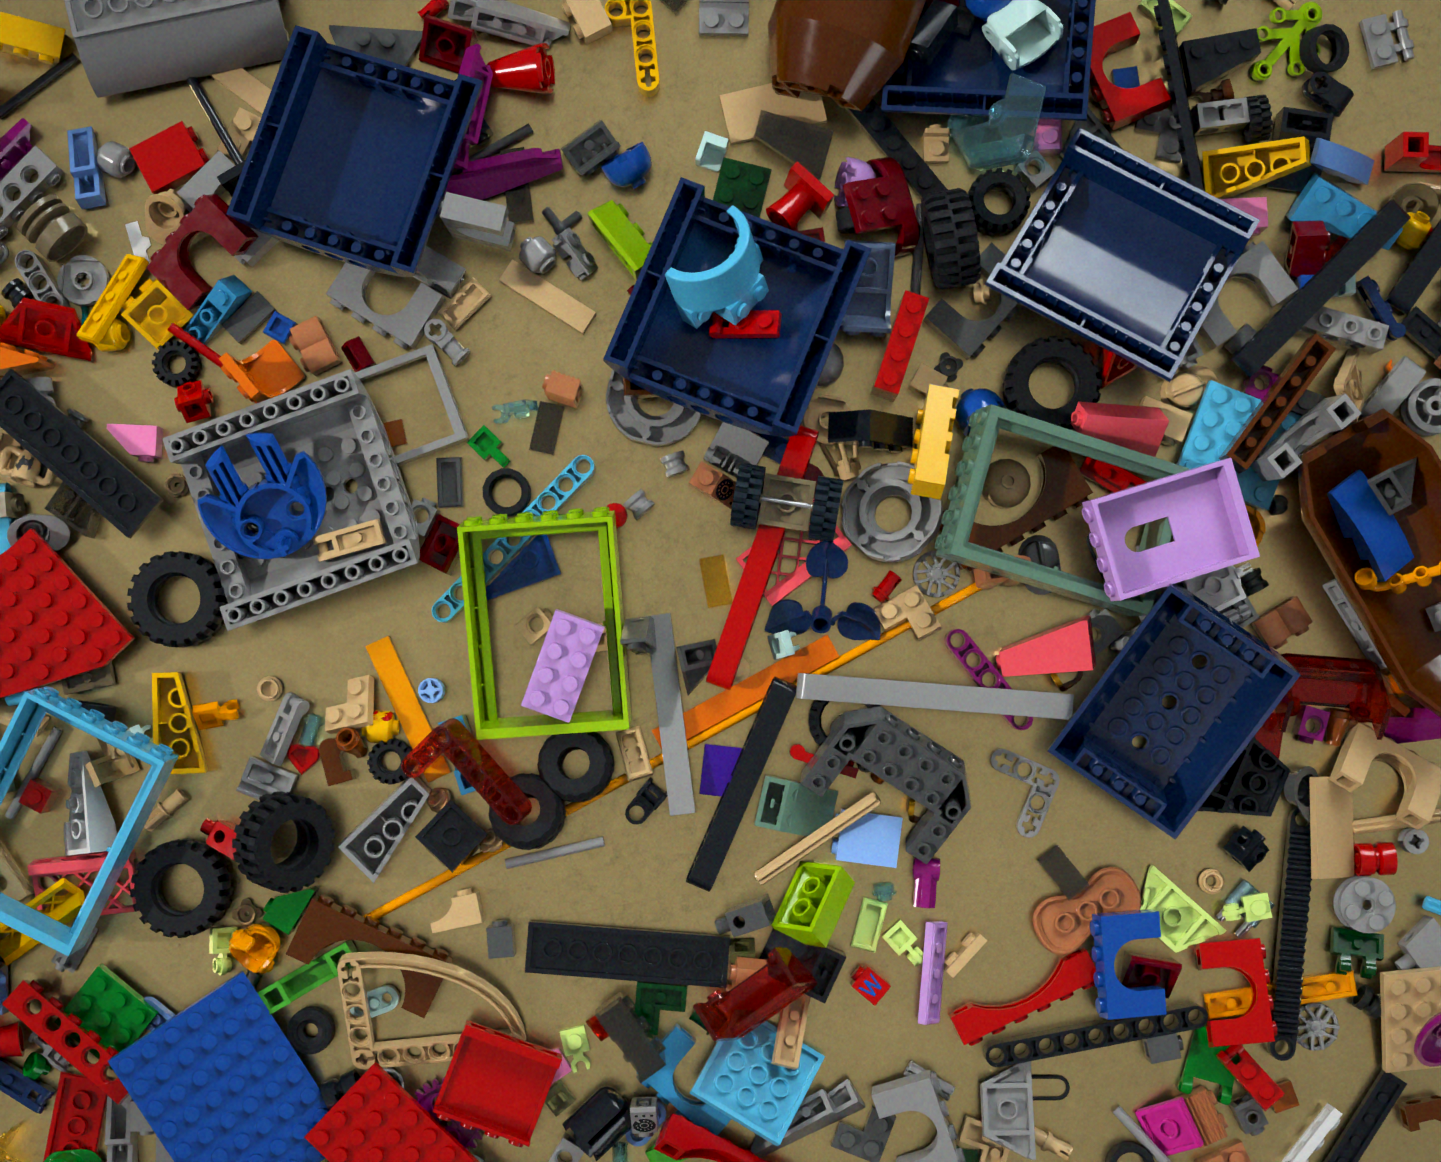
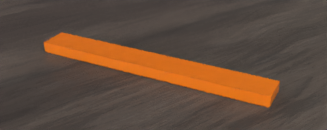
M826 635L796 651L795 654L783 658L732 686L730 690H725L684 712L686 739L697 735L763 699L774 676L792 683L797 680L798 673H810L840 657L829 636ZM657 727L651 731L662 749L660 730Z

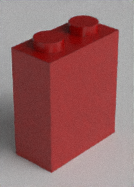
M183 121L129 148L153 194L167 192L169 189H176L186 184L210 160L205 149H199L196 143L199 137L192 126L188 127Z

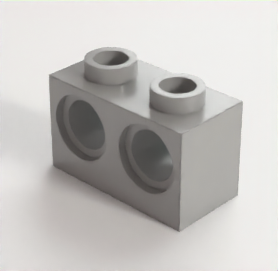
M1247 97L1198 103L1190 111L1195 136L1243 130L1250 122Z

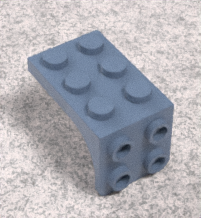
M850 240L872 249L840 330L845 331L848 335L870 332L872 336H885V333H891V295L896 244L892 242Z

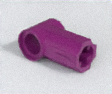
M914 857V907L935 908L936 886L940 877V858H931L928 864H925Z

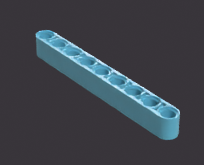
M587 455L577 456L523 512H533V515L540 516L543 514V511H559L594 475L596 467L593 460ZM581 461L590 463L591 467L587 473L582 474L577 471V465ZM570 479L573 481V487L570 491L564 492L560 489L562 480ZM546 497H553L556 501L554 508L550 510L544 509L542 505L543 500ZM535 535L520 536L521 540L516 546L509 545L508 537L497 538L483 553L484 571L486 574L485 586L497 576ZM497 550L503 553V560L499 564H493L490 559L491 554ZM462 576L432 606V616L435 620L444 623L451 622L464 610V600H459L456 597V590L462 586ZM447 604L451 610L447 618H441L438 613L440 606Z

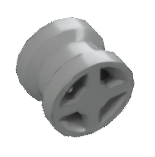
M678 451L660 458L661 463L666 467V478L674 477L690 470L689 465L684 461V451Z
M640 489L623 505L626 509H630L633 512V517L638 520L655 503L652 500H648L645 497V492Z
M1406 828L1400 832L1398 844L1402 850L1408 853L1421 854L1427 850L1429 838L1420 829Z

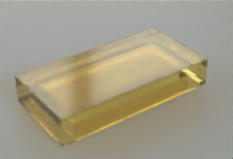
M724 554L699 559L708 608L732 604Z

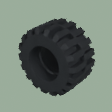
M997 168L995 171L990 169L984 175L981 173L972 183L967 194L972 205L975 224L980 227L978 231L982 233L984 230L988 231L990 236H994L995 233L1002 236L1006 232L1014 231L1022 223L1030 208L1031 202L1029 198L1031 194L1030 191L1026 190L1028 187L1026 181L1023 183L1020 181L1021 176L1019 174L1014 176L1012 175L1013 171L1009 169L1006 172H1003L1002 168ZM992 190L1004 192L1011 200V210L1006 214L992 213L985 206L984 195Z

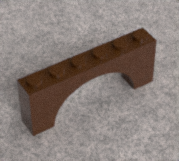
M1052 446L1037 456L1042 468V487L1036 502L1026 514L1018 520L1004 525L989 526L974 522L968 542L1003 552L1002 546L1009 542L1011 546L1025 539L1022 534L1029 530L1034 534L1046 527L1044 521L1051 517L1056 521L1067 514L1066 508L1073 504L1078 508L1082 505V502L1088 501L1087 496L1093 492L1068 450ZM942 523L938 531L939 534H941L944 525ZM957 563L960 570L967 568L970 572L971 570L975 569L973 567Z
M320 894V896L315 895L311 899L286 952V955L309 965L313 957L324 947L339 941L358 940L373 944L385 952L414 954L451 963L453 959L449 957L447 951L440 948L431 949L425 946V941L417 937L410 939L404 936L400 929L392 926L388 929L380 925V921L372 916H366V918L356 914V909L348 905L341 907L333 903L334 899L324 894ZM401 970L405 983V997L401 1008L425 1018L443 978L426 973Z

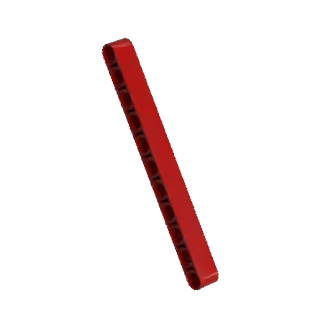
M800 425L797 435L790 436L777 475L804 479L819 431ZM759 524L706 678L707 683L727 690L731 689L783 540L782 537H784L786 532L785 528Z

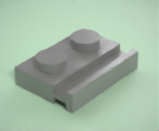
M699 0V36L748 37L749 0Z
M250 757L236 791L258 800L262 795H271L277 791L291 793L298 775L255 757Z

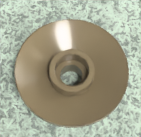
M1423 183L1406 184L1397 189L1389 199V201L1393 199L1406 213L1421 211L1430 217L1429 222L1435 217L1439 206L1435 191ZM1415 200L1413 205L1406 206L1408 202Z

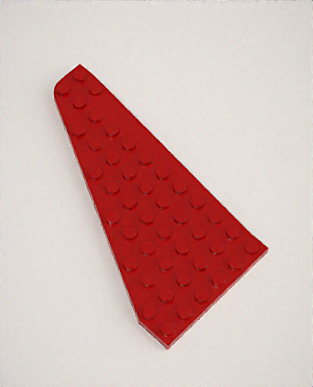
M30 528L13 546L0 555V699L105 667L135 639L35 529Z

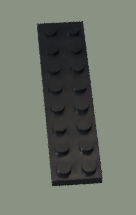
M1157 0L1158 5L1154 6L1155 17L1158 27L1163 28L1158 30L1159 39L1163 51H1167V54L1163 55V61L1167 75L1172 76L1171 79H1167L1172 100L1176 99V103L1172 104L1176 123L1181 125L1180 128H1176L1181 148L1185 147V152L1181 153L1182 163L1185 172L1190 173V177H1186V182L1205 191L1169 0Z
M10 368L0 380V427L127 538H132L164 500L15 370Z
M529 921L525 973L726 988L730 936Z

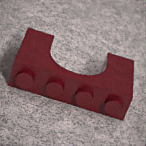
M204 194L195 201V208L180 220L179 223L181 225L179 228L166 237V244L151 256V262L146 267L187 310L200 308L213 289L194 270L190 262L189 248L194 237L200 232H206L213 236L232 256L244 255L259 237L250 227L226 215L229 206L217 194Z

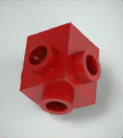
M202 380L187 382L177 387V397L174 398L178 412L182 413L186 423L211 417L210 403H213V396L209 388L205 389Z

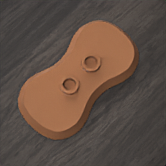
M1117 867L1101 869L1078 891L1068 895L1050 897L1041 902L1034 911V930L1042 945L1051 953L1057 955L1073 953L1091 936L1090 922L1092 921V914L1140 910V892L1132 877L1123 869Z

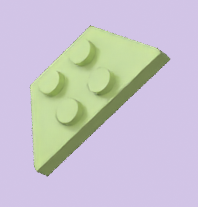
M1151 865L1149 867L1141 896L1140 910L1151 909L1159 911L1161 937L1158 938L1171 950L1177 953L1187 949L1188 946L1197 945L1208 938L1218 934L1222 935L1227 931L1155 866Z

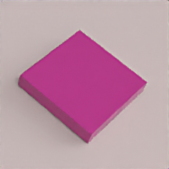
M1182 1096L1140 1108L1135 1112L1145 1134L1166 1156L1195 1149L1204 1144Z

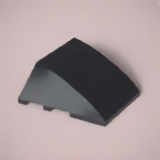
M1254 736L1198 811L1271 817L1290 769L1269 749H1266L1257 741Z

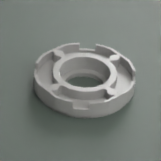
M612 370L605 395L607 409L615 426L630 440L656 447L666 446L685 438L699 423L701 413L675 403L666 414L651 416L645 413L639 407L637 398L624 396L623 377Z
M897 461V463L874 464L861 472L849 485L843 496L841 505L843 507L842 525L847 537L861 551L874 560L900 562L913 558L921 553L934 539L940 529L943 516L942 501L910 494L912 484H908L907 481L910 468L914 469V465ZM891 496H899L906 499L912 509L911 520L908 525L896 532H888L881 529L876 523L875 518L876 508L879 503Z

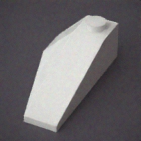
M87 751L70 753L68 785L72 788L70 798L66 800V808L70 809L69 822H64L65 856L107 852L108 846H112L118 834L101 786L95 788L85 764L91 761Z

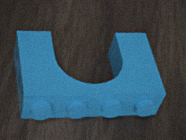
M676 1023L637 1068L636 1074L639 1075L637 1079L645 1087H653L658 1092L657 1097L666 1105L671 1103L677 1108V1115L686 1117L695 1125L705 1127L711 1133L718 1136L731 1118L701 1100H692L685 1097L679 1092L674 1083L673 1073L676 1066L696 1042L692 1035Z

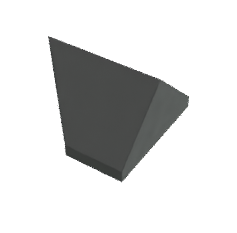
M1417 457L1367 480L1389 516L1413 504L1411 498Z
M715 639L676 647L688 696L709 672L717 649Z

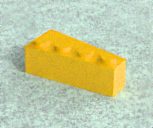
M1305 136L1202 152L1205 192L1218 199H1228L1311 166L1310 144Z
M929 384L923 409H918L915 424H920L919 429L915 428L913 443L917 444V448L912 449L910 463L914 464V469L910 468L907 481L908 484H912L910 493L912 495L941 500L946 482L949 451L953 435L952 428L956 416V409L954 408L959 396L958 389Z
M152 673L153 743L169 746L173 749L172 753L179 756L170 774L209 772L182 673Z

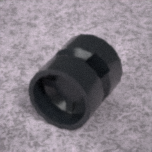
M353 1069L342 1074L340 1080L333 1078L321 1084V1094L328 1110L361 1078L357 1070Z

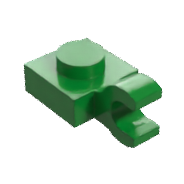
M485 425L467 442L485 461L492 456L503 468L511 462L498 449L503 443Z

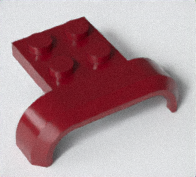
M891 157L871 159L866 163L873 170L879 171L882 177L847 182L843 185L856 234L897 227L898 239L895 246V257L908 255L915 250L918 244L920 225L905 173L899 163Z

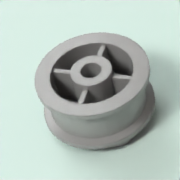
M1431 378L1418 383L1401 403L1403 421L1408 428L1417 434L1433 436L1441 433L1440 378Z
M1355 876L1344 880L1338 886L1333 898V908L1339 921L1347 928L1362 933H1376L1383 930L1392 921L1396 910V901L1391 889L1381 880L1367 876Z

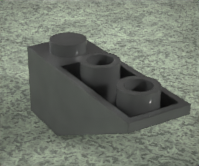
M651 616L625 619L620 644L636 655L650 654V649H657L654 619Z

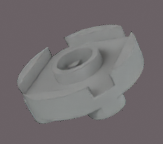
M74 256L70 259L71 261L60 268L57 277L58 288L64 297L73 304L79 306L94 305L110 281L107 268L91 256ZM86 274L90 281L89 284L82 287V284L78 283V279H82L83 275Z

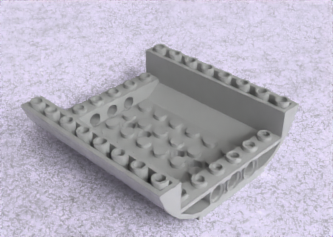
M64 0L73 38L86 75L97 98L182 81L189 77H201L283 60L290 41L284 26L278 0Z
M352 369L162 438L170 462L181 464L215 567L221 579L228 604L219 608L227 631L417 564L419 561L420 544L415 514L412 510L399 467L396 464L387 432L369 394ZM273 433L288 462L293 463L296 453L305 451L320 470L325 487H330L334 491V498L326 503L324 518L313 537L380 519L386 544L323 562L318 561L317 554H319L317 545H314L313 539L299 550L285 557L257 559L240 555L221 544L210 533L200 515L197 500L206 494L220 495L205 465L212 454L223 445L241 481L246 483L248 488L256 482L260 483L261 480L266 479L264 476L266 472L246 434ZM350 479H354L358 485L354 493H349L346 490V483ZM292 503L295 510H304V506L301 503ZM247 523V527L251 531L259 530L254 523ZM332 541L327 542L329 551L334 550Z

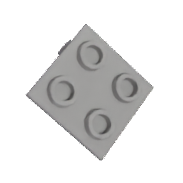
M723 422L703 459L737 477L740 463L757 465L769 441L752 431Z

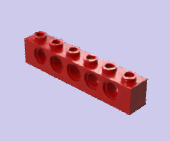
M23 980L2 1005L114 1102L121 1104L129 1096L128 1091L119 1078L113 1081L107 1077V1070L110 1067L108 1060L119 1052L112 1046L106 1048L101 1044L102 1038L95 1031L90 1029L87 1032L80 1026L83 1021L75 1014L71 1013L68 1015L62 1010L64 1005L53 996L49 999L42 992L45 989L37 981L32 980L29 982L28 980ZM35 999H38L42 1004V1009L37 1014L32 1013L30 1010V1004ZM53 1016H58L61 1020V1026L56 1031L52 1030L49 1026V1021ZM74 1032L78 1033L81 1039L76 1047L70 1046L68 1042L69 1036ZM92 1049H96L100 1054L99 1061L95 1064L90 1063L87 1058L89 1051Z

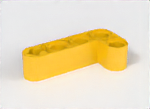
M608 0L605 5V12L612 26H631L639 92L645 97H653L660 90L651 1ZM638 6L647 8L644 14H638L634 10ZM615 8L623 11L617 17L612 16L610 12ZM641 30H647L650 33L644 39L637 36ZM644 54H649L653 57L648 63H643L639 59ZM650 72L651 86L646 87L645 73Z

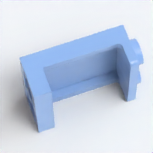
M868 813L838 833L837 839L833 838L831 853L835 854V859L839 861L896 868L903 817Z

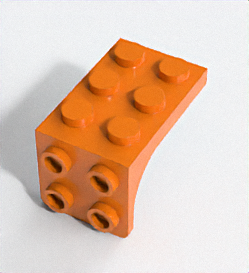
M276 340L270 341L258 352L243 360H238L227 352L218 358L223 364L220 368L226 376L240 384L237 386L239 392L246 399L256 404L289 392L305 378L304 372Z

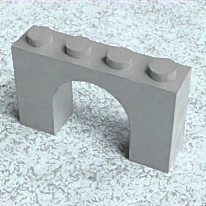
M220 150L177 192L183 198L184 207L190 213L195 208L194 203L200 196L204 194H217L221 197L225 192V188L221 185L217 176L235 165ZM251 228L259 237L244 255L234 257L242 265L247 262L253 267L279 240Z
M446 192L445 198L440 203L438 214H440V218L453 238L511 252L516 226L514 222L507 221L509 214L507 206Z
M1264 241L1257 245L1254 242L1247 245L1242 252L1243 255L1239 257L1228 279L1240 277L1251 281L1271 307L1298 290ZM1218 297L1198 331L1211 350L1237 333L1222 312Z
M345 262L326 293L331 298L330 304L343 311L344 307L353 312L351 317L363 324L365 321L370 322L374 325L372 329L385 337L388 333L395 338L393 342L406 350L409 346L415 349L424 335L425 324L429 320L434 319L446 300L443 295L421 282L406 307L400 312L392 315L375 313L367 304L366 290L376 271Z
M1346 393L1324 398L1263 448L1250 466L1262 481L1283 479L1303 463L1298 455L1304 449L1324 435L1344 429L1362 413Z
M930 1070L873 1086L871 1096L879 1119L905 1111H917L928 1116L936 1126L937 1135L928 1147L898 1156L896 1162H966L962 1148H957L955 1140L958 1139L953 1124L949 1125L946 1117L949 1116L946 1101H941L938 1092H941L939 1080L937 1077L932 1076Z

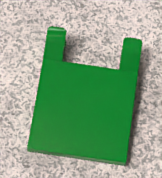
M1206 1027L1193 1030L1178 1090L1182 1093L1190 1094L1193 1087V1077L1221 1085L1217 1101L1221 1104L1229 1105L1232 1099L1235 1078L1218 1060L1216 1054L1221 1050L1225 1051L1230 1046L1209 1048ZM1235 1055L1231 1060L1237 1065L1240 1057Z

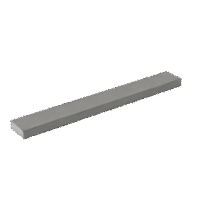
M671 613L651 615L655 624L657 649H650L670 816L696 813Z

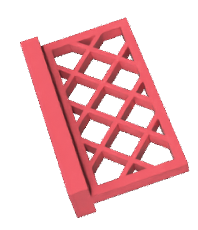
M836 525L835 532L838 537L833 540V543L845 552L852 547V544ZM800 531L799 539L785 537L784 534L780 554L777 555L779 557L777 572H771V574L777 575L776 585L768 591L765 589L764 592L765 598L772 607L813 577L807 571L806 562L799 566L800 560L806 561V557H800L802 542L817 544L820 540L802 539V531ZM784 540L799 542L797 556L783 555ZM752 547L736 558L743 569L746 565L743 560L749 556ZM782 558L797 559L796 569L792 573L780 572ZM780 575L786 576L779 582Z
M135 849L132 850L124 868H128L129 879L125 884L117 880L116 885L121 889L115 897L109 896L108 901L110 903L106 908H103L100 915L135 912L133 905L124 906L116 900L123 890L130 895V890L134 889L135 883H131L132 875L136 874L134 860L136 859ZM108 852L35 859L27 866L29 876L32 875L35 897L46 890L41 886L40 877H49L53 881L58 882L63 877L65 878L67 874H74L82 880L78 884V888L84 882L92 887L94 882L88 879L92 872L100 870ZM132 897L133 904H136L135 897ZM44 904L39 905L37 910H45Z

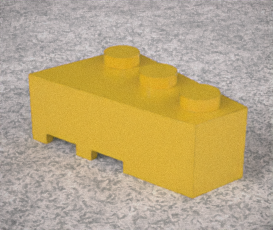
M0 12V52L14 54L23 58H35L45 64L52 65L54 62H60L66 29Z

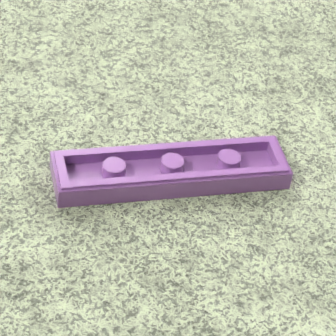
M926 922L918 1024L929 1025L940 1022L947 922Z

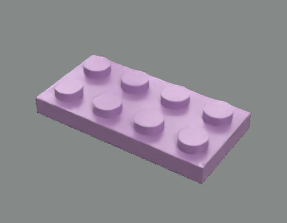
M556 609L521 706L569 723L605 626Z

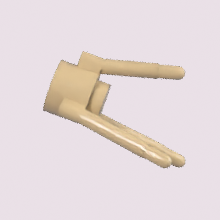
M819 443L835 476H840L842 480L859 476L858 469H861L858 445H852V460V457L848 458L845 445L838 444L843 460L837 461L839 465L837 466L826 446Z

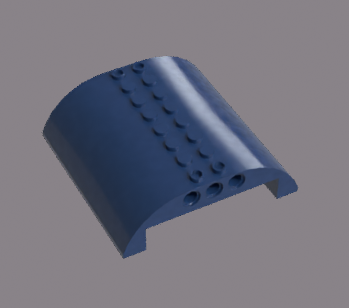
M960 0V6L967 8L964 0ZM1039 0L1060 18L1064 28L1063 37L1040 58L1013 71L999 57L994 47L991 56V44L982 31V26L987 21L977 17L970 35L966 36L953 32L930 66L904 58L903 63L889 78L886 85L883 86L881 111L1087 121L1096 0ZM926 1L919 19L924 15V13L928 9Z
M295 25L226 215L275 239L320 255L383 274L399 277L415 276L484 82L462 74H458L457 80L453 81L329 44L319 32Z
M1078 128L1067 146L1060 166L1001 263L998 262L985 286L1170 383L1260 220L1119 147Z
M681 177L603 361L622 377L652 394L719 421L766 435L782 437L797 435L872 248L847 240L844 249L741 211L748 221L754 242L759 245L763 257L759 273L764 275L769 289L765 298L759 301L750 311L779 310L782 314L779 338H712L709 336V328L713 324L711 316L698 329L682 320L665 273L671 267L682 272L696 273L707 271L720 265L734 252V246L737 244L739 234L733 217L727 213V210L730 208L729 206L705 198L704 185ZM723 322L722 327H729V322Z

